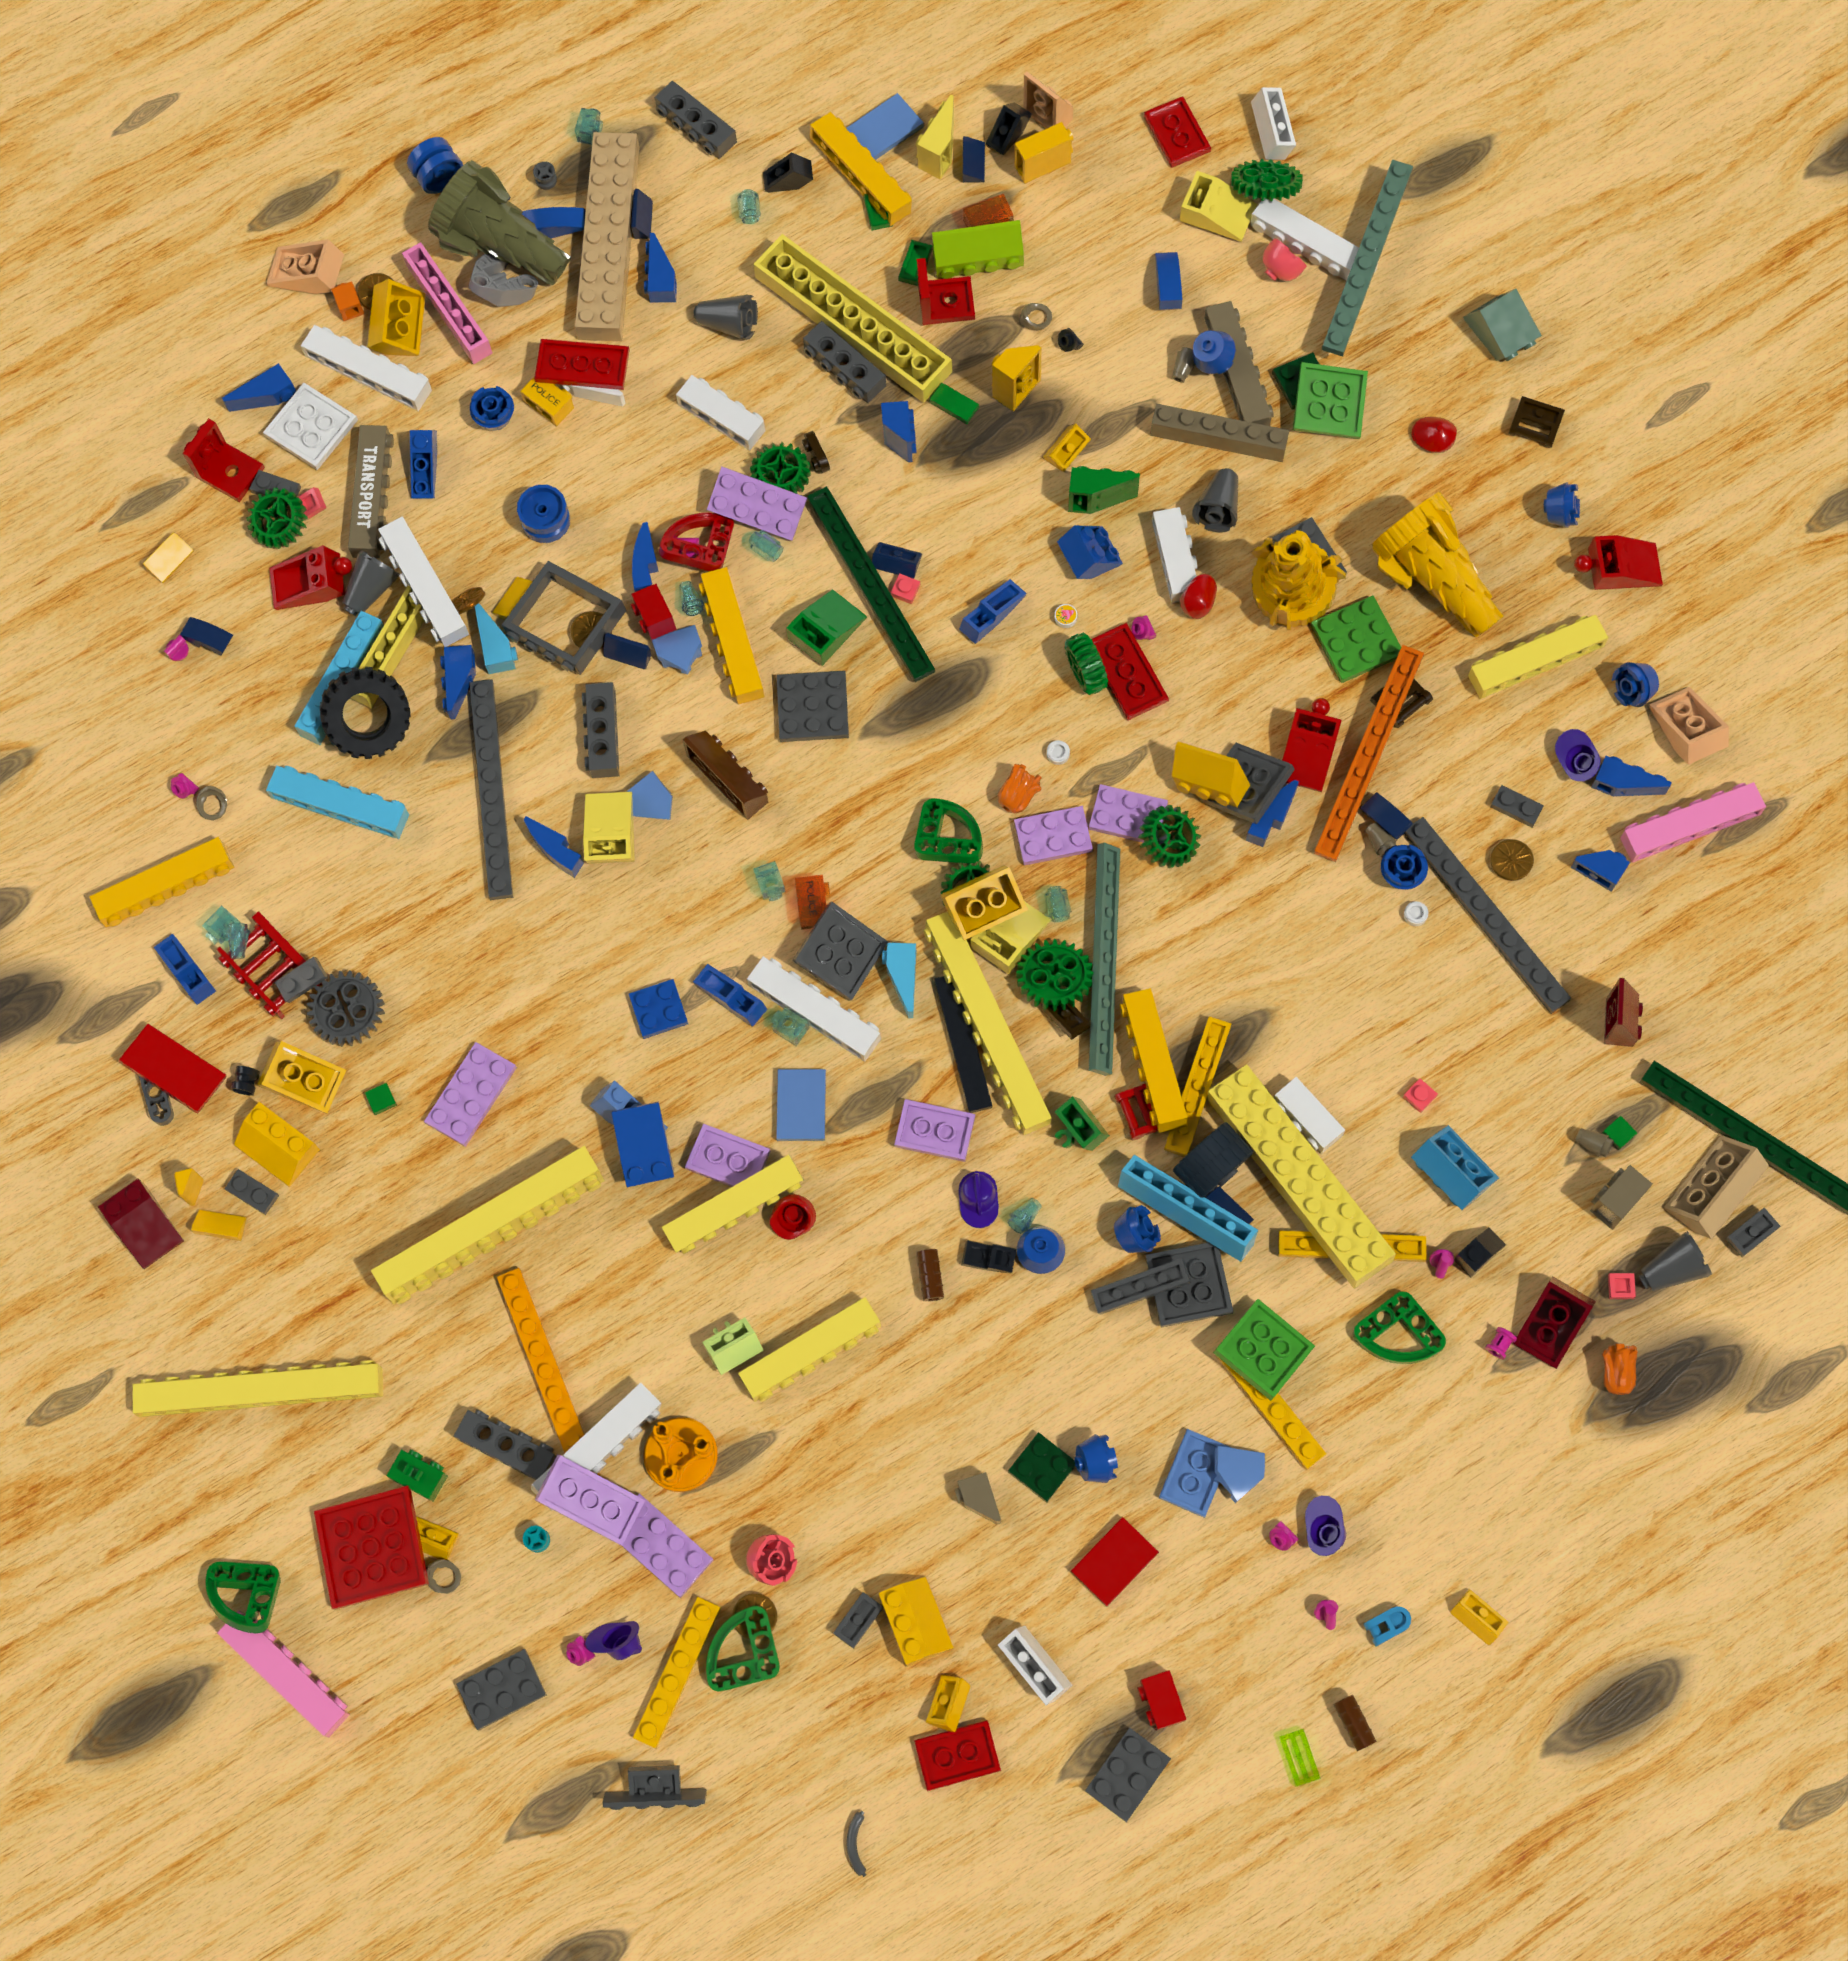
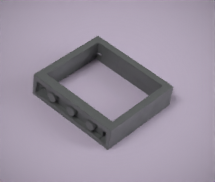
M547 561L502 626L506 632L505 635L511 638L513 642L517 643L519 641L529 651L541 653L547 661L551 663L555 661L561 664V667L567 672L574 671L581 675L604 643L606 633L612 632L626 612V608L621 599ZM551 580L607 610L574 657L519 627Z

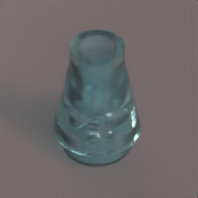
M685 581L681 583L679 588L682 611L688 616L700 614L703 611L704 602L693 587L692 582Z
M232 923L228 925L226 934L231 958L233 959L245 958L250 933L247 924Z
M1031 1198L1009 1215L1010 1218L1007 1220L1009 1226L1019 1234L1027 1231L1042 1206L1036 1199Z

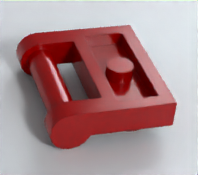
M1146 1084L1125 1090L1114 1096L1116 1102L1120 1103L1131 1132H1129L1131 1140H1137L1158 1131L1157 1125L1153 1126L1149 1114L1150 1111H1153L1151 1103L1146 1104L1143 1090L1146 1089ZM1134 1097L1146 1126L1140 1128L1129 1102V1099Z

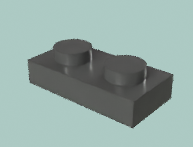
M258 470L250 491L253 494L265 496V489L273 492L274 488H278L280 491L282 488H285L289 493L293 492L298 496L301 486L299 483Z
M1501 785L1490 808L1533 828L1544 805Z
M312 957L277 980L275 984L284 1000L291 1003L327 979L328 976L318 958Z
M239 1169L225 1187L227 1192L264 1215L268 1213L279 1197L278 1193Z
M1764 1207L1730 1234L1726 1240L1741 1257H1744L1781 1226Z
M862 1592L833 1634L854 1649L882 1611L883 1606Z

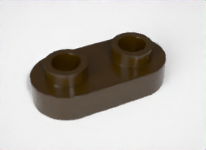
M814 431L805 433V439L802 440L805 451L811 452L813 456L811 462L815 471L819 470L821 473L829 471V462Z

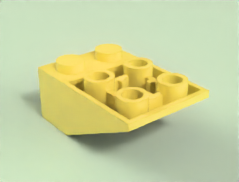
M950 95L947 101L941 103L938 114L935 118L932 117L930 119L924 135L921 134L916 141L918 168L940 180L952 163L954 132L953 95Z
M1197 171L1181 206L1180 221L1242 242L1257 204L1244 197L1243 194H1238L1237 190H1233L1231 186L1219 178Z
M632 792L585 794L583 841L584 861L588 864L635 862Z
M1027 902L1025 904L1028 911L971 938V949L1008 975L1021 960V955H1025L1027 949L1032 946L1051 921V919Z

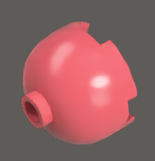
M1276 238L1264 250L1263 264L1267 268L1265 273L1274 281L1277 278L1282 281H1292L1300 276L1307 267L1298 256L1296 257L1285 244Z
M777 1534L762 1535L757 1538L748 1548L746 1555V1565L750 1574L755 1580L771 1586L788 1581L794 1574L797 1565V1559H794V1544L787 1537Z

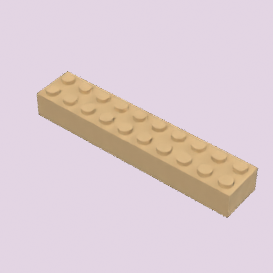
M593 132L575 321L578 340L622 341L632 239L633 194L637 184L640 150L637 133Z

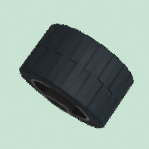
M1224 1122L1189 1152L1173 1168V1172L1187 1187L1192 1189L1200 1198H1203L1218 1185L1222 1187L1238 1172L1237 1168L1253 1154V1150L1227 1122Z

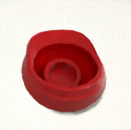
M1430 416L1419 419L1413 425L1411 435L1414 442L1420 447L1433 453H1443L1454 445L1457 429L1451 421L1445 418Z
M1201 574L1190 582L1180 599L1181 608L1186 615L1194 619H1201L1211 611L1217 593V585L1214 578L1208 574Z
M797 1194L788 1195L776 1203L769 1218V1225L779 1237L792 1240L811 1230L816 1221V1211L807 1198Z

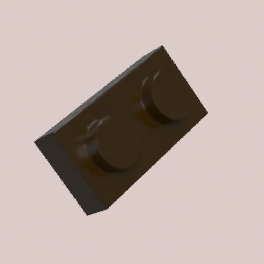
M1067 1003L1066 1009L1063 1010L1060 1005H1057L1056 1011H1053L1052 1005H1049L1044 1010L1042 1004V1010L1071 1040L1090 1028L1088 1019L1075 1006L1072 1007Z

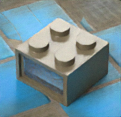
M1631 1165L1625 1171L1620 1168L1607 1183L1610 1188L1605 1185L1591 1201L1594 1206L1590 1211L1613 1230L1653 1183Z

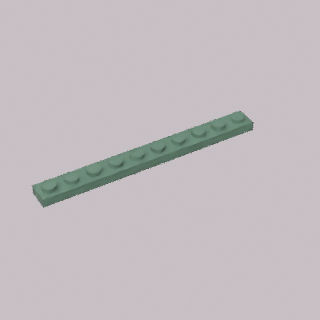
M1393 159L1391 161L1322 345L1323 351L1342 357L1345 353L1412 173V165Z
M1105 842L1097 845L1089 1071L1107 1076L1112 1074L1120 848Z

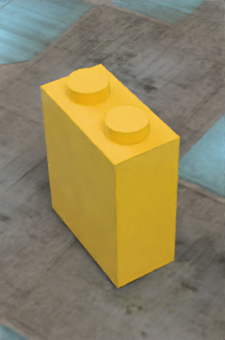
M1062 122L1015 143V168L1024 184L1071 163V153H1073L1072 141L1074 138L1070 129H1066Z

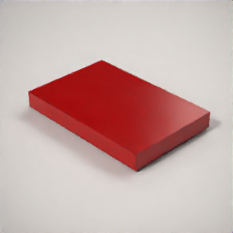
M1183 96L1144 112V118L1171 168L1211 152V146Z
M1122 1517L1071 1570V1573L1108 1607L1154 1559L1159 1551Z
M988 1720L957 1728L955 1732L946 1731L914 1740L927 1792L1001 1771Z

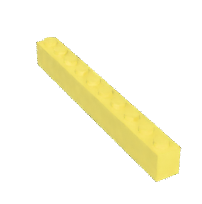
M948 911L927 919L925 929H923L925 938L928 942L932 941L935 948L933 950L935 959L938 963L941 962L945 969L943 970V975L948 984L953 983L955 988L953 991L954 999L957 1004H963L965 1009L962 1012L967 1025L971 1024L974 1030L972 1033L976 1045H981L984 1051L982 1054L986 1066H991L994 1072L992 1075L996 1087H1001L1004 1093L1002 1099L1006 1108H1011L1014 1114L1012 1120L1016 1129H1021L1023 1135H1027L1050 1125L1051 1115L967 940L962 939Z
M367 1360L361 1361L360 1365L351 1366V1363L343 1362L337 1363L336 1367L326 1368V1365H312L311 1369L302 1370V1367H288L287 1371L278 1372L277 1369H264L263 1373L253 1374V1371H240L235 1376H229V1373H215L214 1377L204 1378V1375H191L187 1380H180V1377H167L163 1382H156L155 1379L140 1380L139 1384H133V1414L138 1417L383 1397V1371L379 1364H375V1361Z

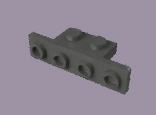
M680 1765L629 1767V1791L605 1792L603 1808H610L612 1810H620L624 1807L645 1809L650 1806L671 1808L675 1805L697 1807L705 1804L707 1789H681Z

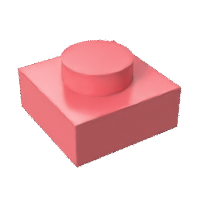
M313 487L297 497L303 501L302 505L307 509L303 514L307 515L309 519L326 509L319 488Z
M899 573L891 591L892 597L912 604L921 585L920 581Z
M1419 1078L1404 1094L1403 1098L1422 1113L1437 1097L1438 1093Z
M1634 1273L1608 1274L1609 1299L1636 1298Z

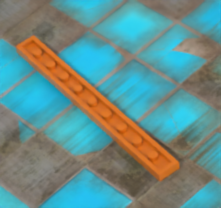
M1402 645L1314 854L1334 862L1337 861L1424 657V652Z

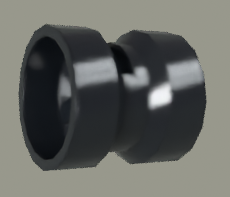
M236 1066V1080L232 1082L231 1091L253 1096L256 1089L254 1083L258 1080L260 1071L251 1067Z

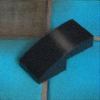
M967 1240L961 1266L1011 1274L1013 1272L1016 1249L995 1244L990 1246Z

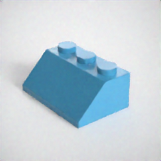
M1449 1125L1430 1137L1411 1157L1416 1162L1417 1167L1425 1171L1433 1180V1183L1448 1195L1450 1201L1461 1210L1474 1202L1499 1179Z

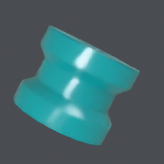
M531 1526L523 1534V1543L532 1552L540 1553L549 1547L550 1535L540 1526Z

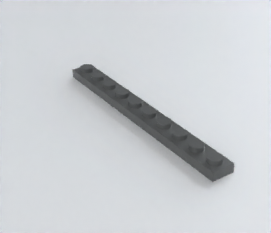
M492 679L470 682L488 893L491 901L514 897L494 682Z
M1422 817L1413 823L1404 834L1415 847L1423 852L1429 865L1550 1014L1571 1000L1568 993L1426 819Z

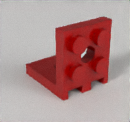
M926 258L917 259L922 325L975 320L971 276L928 281ZM947 297H955L957 301L953 304H948L945 302V299Z
M209 418L198 428L196 436L191 442L186 444L182 453L197 479L239 503L250 489L258 470L263 471L265 468L263 463L227 444L216 422ZM231 469L239 470L236 476H227Z

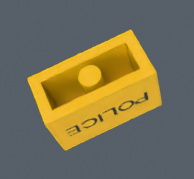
M533 377L520 391L523 402L556 427L574 409L572 395L565 389H559L556 384L535 382Z

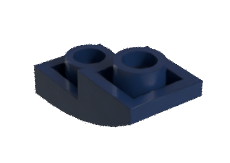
M190 617L180 636L199 648L202 645L222 656L233 634L208 622Z
M1377 792L1360 808L1366 816L1376 822L1381 829L1396 841L1413 825L1400 810Z

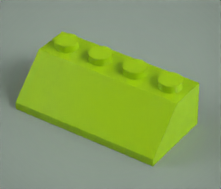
M1020 220L932 232L933 259L937 279H948L959 275L970 276L979 272H995L1000 269H1016L1024 266Z

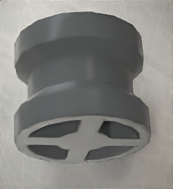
M540 162L535 165L533 174L537 186L543 190L553 188L557 183L554 166L549 162Z

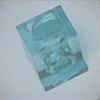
M581 108L575 127L577 142L592 145L593 132H601L603 127V121L600 120V111L593 108Z
M774 861L753 869L763 900L767 898L769 901L780 899L782 893L786 891L776 862ZM769 883L775 884L773 886L767 887V884Z
M223 906L202 925L207 932L205 936L214 945L218 942L222 944L224 941L229 940L234 935L236 928L242 930L244 927Z
M786 1007L782 1012L778 1010L771 1019L773 1032L794 1046L798 1045L810 1028L809 1022L806 1019L799 1017ZM786 1020L792 1021L790 1026L784 1025Z

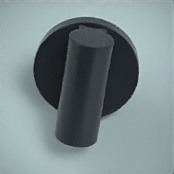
M1070 328L1062 330L1058 335V344L1063 351L1079 350L1084 345Z

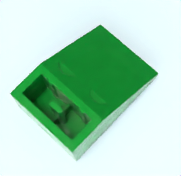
M1086 466L1072 467L1068 512L1092 514L1138 497L1140 473L1130 470L1123 472L1112 471L1108 468L1097 470Z
M832 589L804 609L786 628L787 636L792 643L823 666L865 621L867 616Z

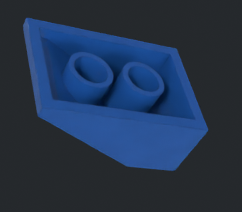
M659 1101L611 1111L626 1187L673 1178L674 1167Z

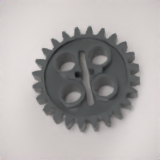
M349 970L347 976H344L342 971H339L338 978L330 974V981H322L324 985L322 988L319 986L314 987L318 993L309 995L314 1002L307 1003V1006L312 1009V1011L307 1012L309 1018H313L309 1021V1024L315 1027L314 1032L317 1035L321 1034L323 1041L329 1038L331 1045H334L338 1040V1044L343 1047L345 1041L350 1046H353L355 1039L361 1044L363 1035L370 1039L369 1031H378L374 1024L382 1023L378 1015L385 1014V1011L379 1007L385 1005L383 999H379L382 993L380 990L376 991L378 988L376 983L370 984L371 979L368 976L363 979L362 974L358 972L354 977L351 970ZM351 990H358L354 997H347ZM338 991H341L343 999L348 1005V1011L355 1023L353 1027H351L350 1021L344 1012V1007L337 995ZM331 999L336 1000L332 1007H325L327 1001ZM360 1010H366L364 1017L356 1018ZM338 1020H345L343 1026L334 1028Z

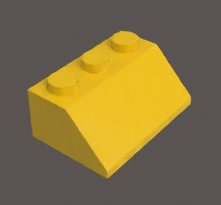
M390 279L374 285L367 348L385 355L419 356L426 293Z
M1034 345L1008 348L1001 355H996L992 361V397L1013 412L1041 381L1042 347Z
M1179 741L1177 742L1172 769V778L1177 785V789L1185 794H1195L1204 800H1215L1223 806L1238 807L1250 787V783L1238 760Z
M1005 865L940 895L950 918L963 940L1028 911L1010 868Z
M258 1102L243 1120L234 1146L289 1187L320 1150L314 1142L261 1102Z
M926 1577L905 1582L879 1592L880 1599L907 1667L953 1649L952 1642Z

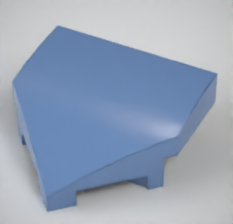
M695 625L670 632L652 640L658 660L662 662L664 668L674 667L680 669L681 673L688 675L691 671L690 666L696 658L702 656L700 649L702 644Z
M654 771L650 772L627 791L632 792L633 816L671 819L672 793L660 781Z
M1217 1446L1215 1449V1473L1217 1476L1214 1480L1220 1482L1232 1495L1230 1498L1235 1503L1264 1478L1265 1453Z

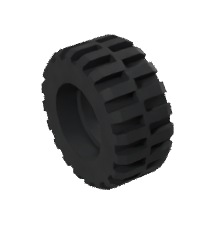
M365 666V669L355 667L351 668L352 671L346 673L343 671L336 680L332 679L328 683V689H325L322 694L320 718L325 735L328 736L333 746L336 745L339 751L344 754L346 752L350 753L351 757L359 758V756H364L365 759H372L373 755L384 756L385 751L389 749L393 751L397 747L396 744L399 741H403L405 738L404 733L409 729V717H411L405 692L394 677L386 675L385 671L380 669L376 671L372 667ZM373 693L378 695L386 704L387 717L383 725L372 732L361 733L350 729L343 718L344 705L356 694Z

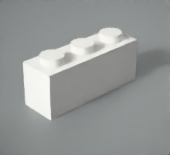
M1262 87L1251 101L1265 159L1285 160L1295 148L1296 142L1282 89Z
M1297 1077L1275 1094V1101L1298 1130L1307 1138L1306 1140L1315 1151L1318 1150L1322 1154L1343 1136L1345 1129Z
M1026 1626L1016 1628L998 1644L1045 1705L1055 1702L1073 1686Z

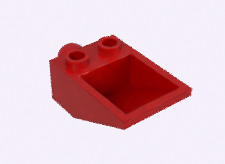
M1619 535L1595 536L1588 547L1589 556L1579 555L1574 561V567L1578 572L1586 573L1590 570L1592 571L1594 590L1661 587L1663 585L1657 546L1653 542Z
M322 545L270 567L274 609L280 610L323 603L345 595L343 575L351 572V561L346 557H340V553Z
M1318 698L1312 703L1311 708L1313 712L1296 708L1282 761L1292 764L1295 769L1286 783L1289 784L1296 780L1299 781V787L1322 792L1342 720L1326 716L1330 711V704L1326 699Z

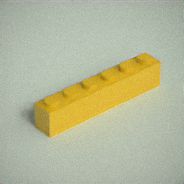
M829 112L810 124V139L862 196L868 193L870 205L884 220L887 219L886 211L888 212L890 226L911 213L912 198L909 193L903 191L898 186L896 179L886 173L883 165L875 161L870 151L858 142L855 134L849 132L844 127L840 118H836L832 112Z
M725 567L701 574L702 583H698L702 597L706 596L708 603H704L707 616L713 617L714 623H711L710 626L713 636H718L720 643L716 644L719 657L724 656L726 661L725 664H722L725 677L731 678L732 684H728L731 697H736L738 705L764 698L762 683L728 569Z
M218 836L89 897L101 923L105 927H113L119 925L122 920L130 916L134 917L142 914L145 909L151 906L156 907L163 904L166 899L185 894L188 889L194 886H202L209 879L216 876H224L235 867L224 843Z
M1149 988L1123 994V1003L1120 1004L1122 1017H1127L1129 1025H1126L1128 1039L1133 1038L1135 1045L1131 1048L1134 1060H1139L1140 1068H1137L1140 1082H1145L1146 1089L1143 1092L1146 1104L1151 1103L1153 1110L1149 1112L1151 1123L1153 1126L1157 1125L1159 1133L1187 1127V1114L1152 990Z

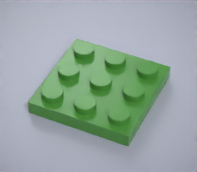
M1301 362L1293 430L1360 439L1368 371Z
M1370 596L1311 622V627L1341 683L1396 660L1401 649L1374 596Z
M1257 1299L1213 1353L1271 1401L1313 1350L1315 1345L1261 1300Z

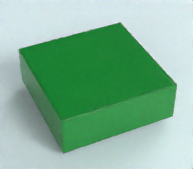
M387 1082L365 1092L375 1115L397 1106Z
M1622 1116L1618 1117L1602 1132L1614 1140L1613 1145L1618 1150L1638 1134Z

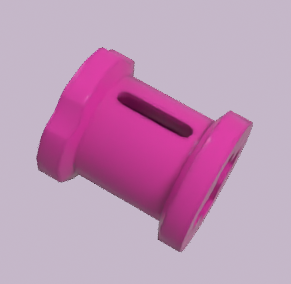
M1498 1327L1496 1329V1336L1491 1344L1486 1345L1485 1349L1493 1356L1504 1360L1506 1358V1351L1511 1343L1517 1340V1337L1510 1331Z

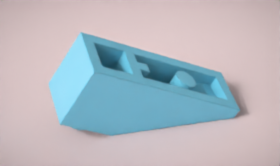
M478 603L475 606V612L488 674L516 669L514 662L518 660L516 647H511L509 639Z
M887 943V950H883L882 964L887 966V973L908 1018H913L916 944Z

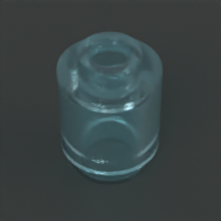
M745 189L737 195L739 217L745 224H754L759 221L761 215L759 195L751 189Z
M764 530L755 531L749 539L750 549L767 561L775 562L783 552L784 548L780 545L781 543Z
M1061 886L1048 888L1044 898L1048 916L1052 919V922H1063L1070 919L1072 911L1067 890L1062 889Z

